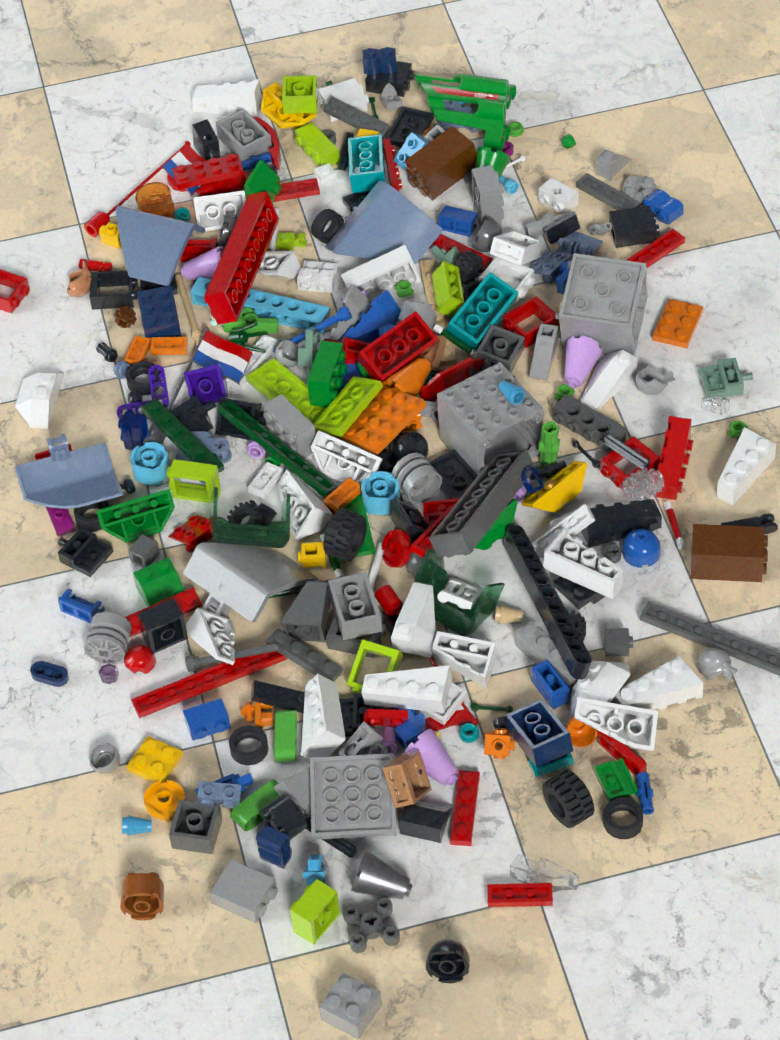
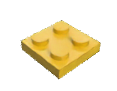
M147 736L127 764V771L154 783L158 781L163 783L183 757V751Z

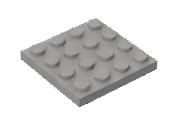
M393 753L310 758L312 840L397 836L396 808L383 771V767L394 760Z

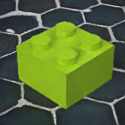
M317 75L283 76L282 103L284 114L317 113Z
M318 879L312 885L309 884L300 899L295 900L290 907L293 932L314 945L340 915L337 891Z

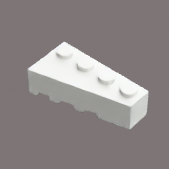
M255 79L253 82L240 81L237 84L227 82L219 86L217 84L196 86L192 97L193 110L195 112L232 115L245 109L252 117H258L262 103L259 79Z
M405 245L341 274L347 289L351 285H355L358 289L365 290L367 296L374 294L377 290H390V287L397 285L403 280L415 281V283L421 281Z
M744 427L718 481L717 498L733 506L773 462L776 453V443Z
M564 529L544 553V568L613 599L622 588L624 570L607 558L598 556L596 550L593 548L588 549L579 538L576 537L574 539L569 535L570 532Z
M449 665L365 675L361 693L366 705L445 713L452 674Z

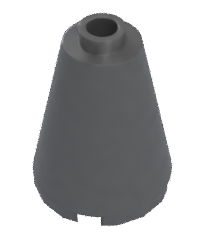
M366 851L359 865L351 891L396 899H403L404 896L409 897L413 886L409 883L410 879L371 852Z

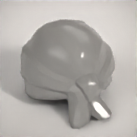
M650 365L638 372L636 376L637 387L645 395H657L668 386L669 382L675 381L672 371L662 375L656 368Z
M707 648L698 658V670L707 680H711L721 673L727 680H731L732 673L738 671V669L731 667L729 654L719 648Z

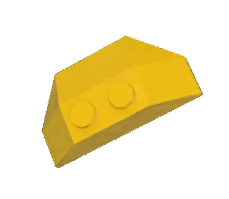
M275 82L263 89L261 113L279 128L296 129L317 117L316 113L284 114L282 103L283 87L279 83Z
M571 462L569 466L563 468L547 480H554L556 483L554 487L545 490L543 484L524 498L521 502L522 506L552 513L561 511L565 504L573 501L582 492L587 469L586 462Z

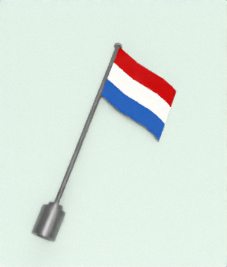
M204 327L203 334L185 372L190 370L193 362L203 368L220 364L224 376L239 385L253 353L241 345L220 338L210 332L208 327ZM184 374L167 408L169 411L185 380ZM151 424L143 444L145 445L146 442H156L163 445L166 435L154 424Z

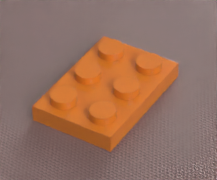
M668 299L653 333L652 340L687 349L702 316L703 306Z

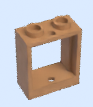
M420 750L401 754L383 767L395 808L415 804L432 790Z

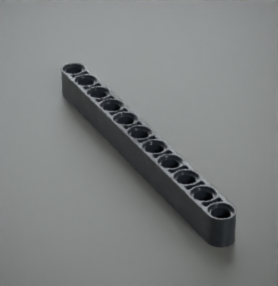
M509 525L504 539V546L570 675L575 679H585L588 675L592 658L525 530L519 525Z

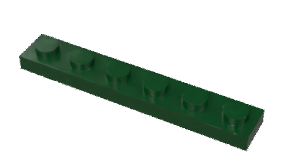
M154 399L141 407L142 413L192 462L217 465L218 473L224 470V464L160 401Z

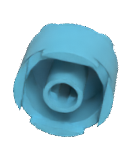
M146 442L144 446L139 447L138 445L132 450L130 460L135 481L145 485L160 486L167 478V469L170 466L168 454L164 447L156 442Z
M379 471L372 473L367 479H363L361 491L366 512L375 515H392L393 500L395 498L400 500V488L397 478L395 479L388 472Z

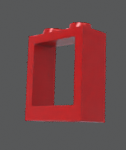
M0 269V284L15 289L8 299L0 296V310L12 314L30 292L28 279Z
M537 296L503 315V329L525 337V348L536 342L540 325L525 333L517 326L518 323L534 314L543 322L542 324L559 326L556 312Z
M634 436L624 444L650 461L649 468L642 470L638 467L626 475L615 466L616 463L625 457L614 450L603 457L600 462V472L602 475L609 478L616 487L621 488L626 493L657 472L660 463V457Z

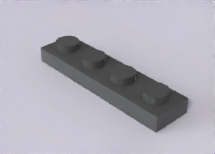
M331 96L324 107L325 113L357 129L378 131L379 134H382V141L390 130L389 124Z
M588 173L576 182L578 189L616 210L640 207V202Z
M280 629L273 632L266 640V645L278 643L280 649L277 652L315 676L320 674L334 682L342 674L343 669Z

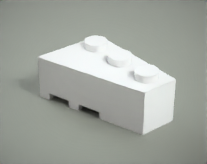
M437 631L432 647L434 660L445 666L449 665L450 669L487 689L497 657L496 643Z

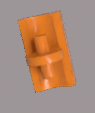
M249 701L241 708V715L247 721H252V718L255 717L257 727L262 729V726L273 725V712H262L265 709H273V706L255 702L254 706Z

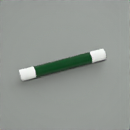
M439 324L434 326L433 330L445 336L446 339L473 358H476L477 351Z
M325 533L320 535L322 542H324ZM327 554L336 578L344 577L337 558Z

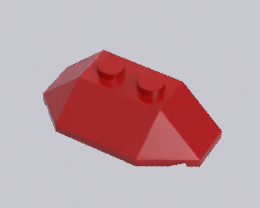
M468 358L438 373L426 386L420 388L421 399L435 402L438 393L471 377L468 375L471 368L480 372V367L484 360L482 358Z

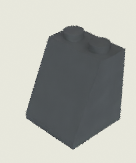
M321 580L307 581L282 619V627L286 634L298 641L325 642L331 604L328 584Z

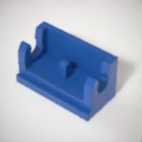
M445 205L439 213L438 225L443 231L471 237L477 226L474 222L478 217V213Z
M69 588L58 598L61 612L91 623L92 617L95 614L105 610V607L101 605V601H96L95 604L75 596V594L71 593L72 589Z

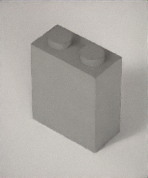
M230 860L209 893L212 904L256 923L260 916L263 917L266 913L270 900L275 899L278 888L275 878Z

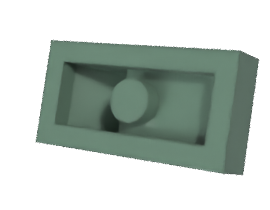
M436 245L430 249L441 263L446 261L456 265L455 261L459 260V256L462 255L457 247H453L448 253L443 248L440 250Z

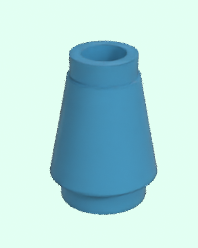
M506 380L499 384V390H501L509 403L517 405L524 400L525 393L521 387Z
M131 815L122 817V834L130 836L152 832V820Z

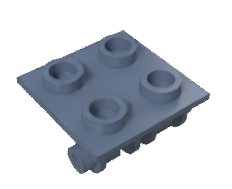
M575 231L566 238L559 239L558 244L560 246L556 253L572 254L571 259L574 253L593 256L603 241Z
M547 251L537 261L531 263L529 268L534 269V274L544 275L543 280L545 283H552L559 275V266L570 260L569 258L572 254Z

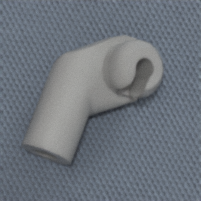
M610 222L604 224L594 223L588 228V232L591 235H605L612 229V224Z

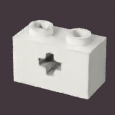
M550 178L538 189L539 202L562 214L568 213L578 205L579 192L553 178Z

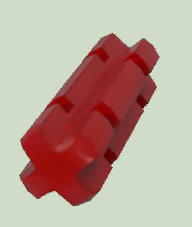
M80 259L78 263L79 268L83 269V261H85L88 270L112 271L113 268L111 262L103 263V261Z

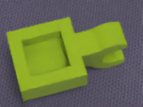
M278 232L276 249L294 250V246L306 247V233H299L296 236L295 233Z

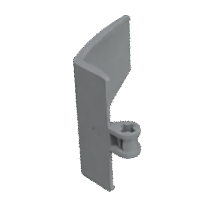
M200 543L183 572L185 576L210 593L204 604V610L227 617L231 607L251 622L257 620L269 597L287 589L305 585L307 581L313 582L318 580L312 573L283 554L262 548L229 543Z

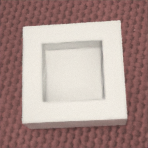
M329 163L314 168V174L321 184L337 178L336 172Z

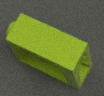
M173 459L172 465L167 469V477L170 480L169 489L172 491L173 498L216 504L221 492L217 465ZM180 478L204 481L206 486L181 483Z
M362 639L346 685L352 689V693L362 694L363 685L356 682L367 652L391 659L387 672L399 670L403 654L399 650Z

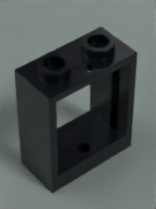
M127 270L91 272L89 298L92 310L120 308L121 306L134 307V300H137V289L135 287H138V279L129 277ZM129 286V293L100 295V287Z

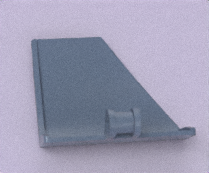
M61 434V437L53 439L49 437L46 440L51 457L15 466L23 499L41 506L63 509L79 508L124 495L114 473L106 443L69 451L65 434ZM62 442V444H60V445H56V446L53 445V444Z

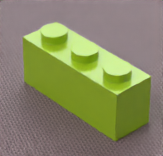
M313 122L295 130L296 137L294 140L296 145L301 147L304 153L312 158L315 165L322 166L329 163L332 166L338 163L339 149Z
M443 261L432 274L437 310L441 314L453 318L464 304L459 267Z

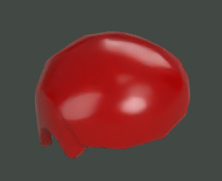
M135 645L129 648L124 656L125 667L134 674L139 671L147 674L156 664L154 653L145 645Z

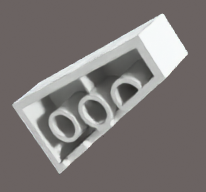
M678 656L622 687L612 699V703L649 710H662L674 703L679 705L686 703V700L694 697L695 699L702 698L704 683L684 660Z
M320 674L309 680L305 686L301 756L308 759L312 757H329L346 740L337 683Z

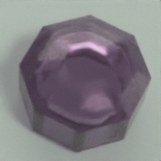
M106 664L100 668L99 676L103 683L111 684L119 678V671L116 665Z

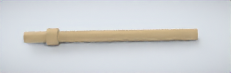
M177 274L175 279L192 330L191 336L197 346L202 332L198 328L182 275Z

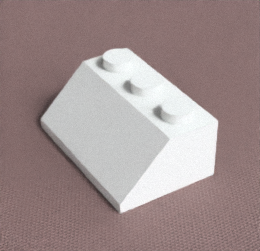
M245 191L194 197L197 225L205 228V231L222 229L227 213L239 218L246 202Z

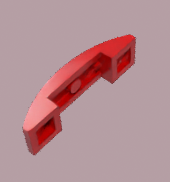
M255 116L253 118L271 135L272 147L269 148V153L272 160L271 163L276 165L278 171L281 165L278 137L267 122Z
M244 172V176L205 184L197 190V196L223 194L244 189V184L252 172Z

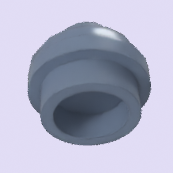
M126 361L117 362L114 366V374L120 379H125L126 372L131 365Z

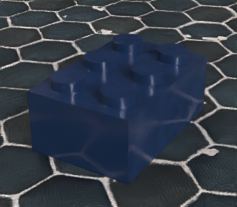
M172 285L137 291L145 337H181Z
M543 699L506 715L509 732H512V737L536 768L573 751L570 732Z

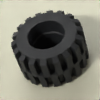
M343 508L339 509L331 518L325 531L323 542L325 553L347 562L354 559L365 540L367 531L365 516Z
M564 770L544 782L542 790L545 802L551 813L562 825L567 828H573L594 814V803L588 788L572 771Z

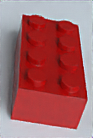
M415 311L361 350L356 359L373 380L383 383L386 378L432 349L439 339Z

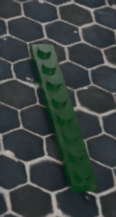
M232 400L218 406L217 411L224 418L232 422L239 430L248 435L250 439L258 443L265 451L289 468L292 473L315 489L318 494L326 498L338 487Z

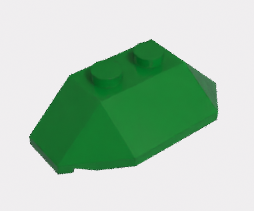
M170 489L97 510L96 513L103 531L127 543L137 540L141 535L150 536L162 532L175 505Z
M512 499L508 503L506 509L501 512L498 519L492 524L490 530L485 533L475 549L487 550L495 541L505 537L508 526L512 525L518 504L516 499Z

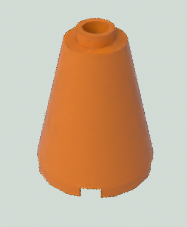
M417 358L386 378L382 384L417 397L420 388L431 372V364L425 358Z

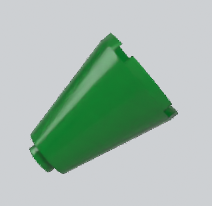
M478 147L475 168L492 165L500 178L509 163L510 156L500 150L494 152L489 147Z

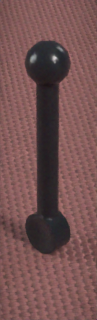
M573 441L572 446L578 448L592 462L594 468H598L600 461L594 460L580 446L578 441Z

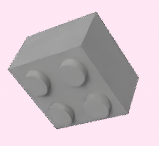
M342 973L319 1006L321 1020L360 1039L382 1006L381 992Z

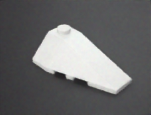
M266 251L258 273L278 279H293L301 267L294 251Z
M623 349L607 354L596 365L580 402L598 411L637 373V357Z
M286 469L277 483L280 499L285 504L284 514L288 516V529L294 538L299 540L323 530L333 514L290 470Z
M414 582L395 623L391 636L392 648L400 652L431 658L433 654L432 647L436 637L433 586Z
M197 608L186 624L190 638L216 660L233 665L235 662V650L233 649L235 630L230 619Z
M580 697L576 698L575 719L631 748L654 751L658 711Z

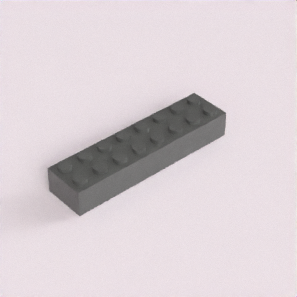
M527 449L497 453L492 457L429 537L438 557H453L461 554L469 555L473 552V549L482 540L485 533L490 530L492 524L498 519L501 512L506 509L508 503L515 497L514 495L522 488L524 482L534 471L535 466Z

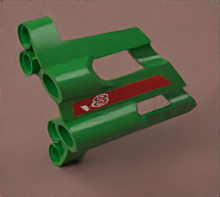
M413 73L419 89L425 91L430 110L435 114L437 121L485 130L484 147L492 148L491 150H503L504 143L508 141L510 136V127L505 126L506 109H509L511 100H514L516 96V85L509 84L507 79L457 74L454 77ZM432 80L446 81V82H453V83H460V84H459V86L442 85V84L432 83ZM443 99L478 104V110L474 114L448 111L444 106Z

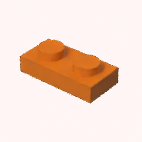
M152 337L150 353L151 355H187L188 338Z

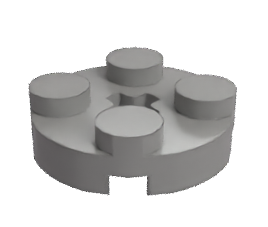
M629 176L622 187V193L640 202V205H644V199L657 190L652 177Z

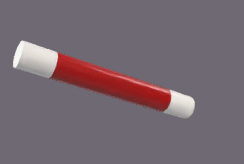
M670 501L664 503V507L678 549L682 550L686 546Z

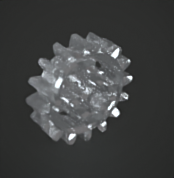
M647 468L643 471L637 470L636 474L630 473L631 477H626V481L622 482L624 494L628 499L632 497L633 501L637 498L640 501L643 498L650 499L651 495L656 496V492H661V487L665 486L662 473L660 474L659 470L655 471L654 468L649 471Z

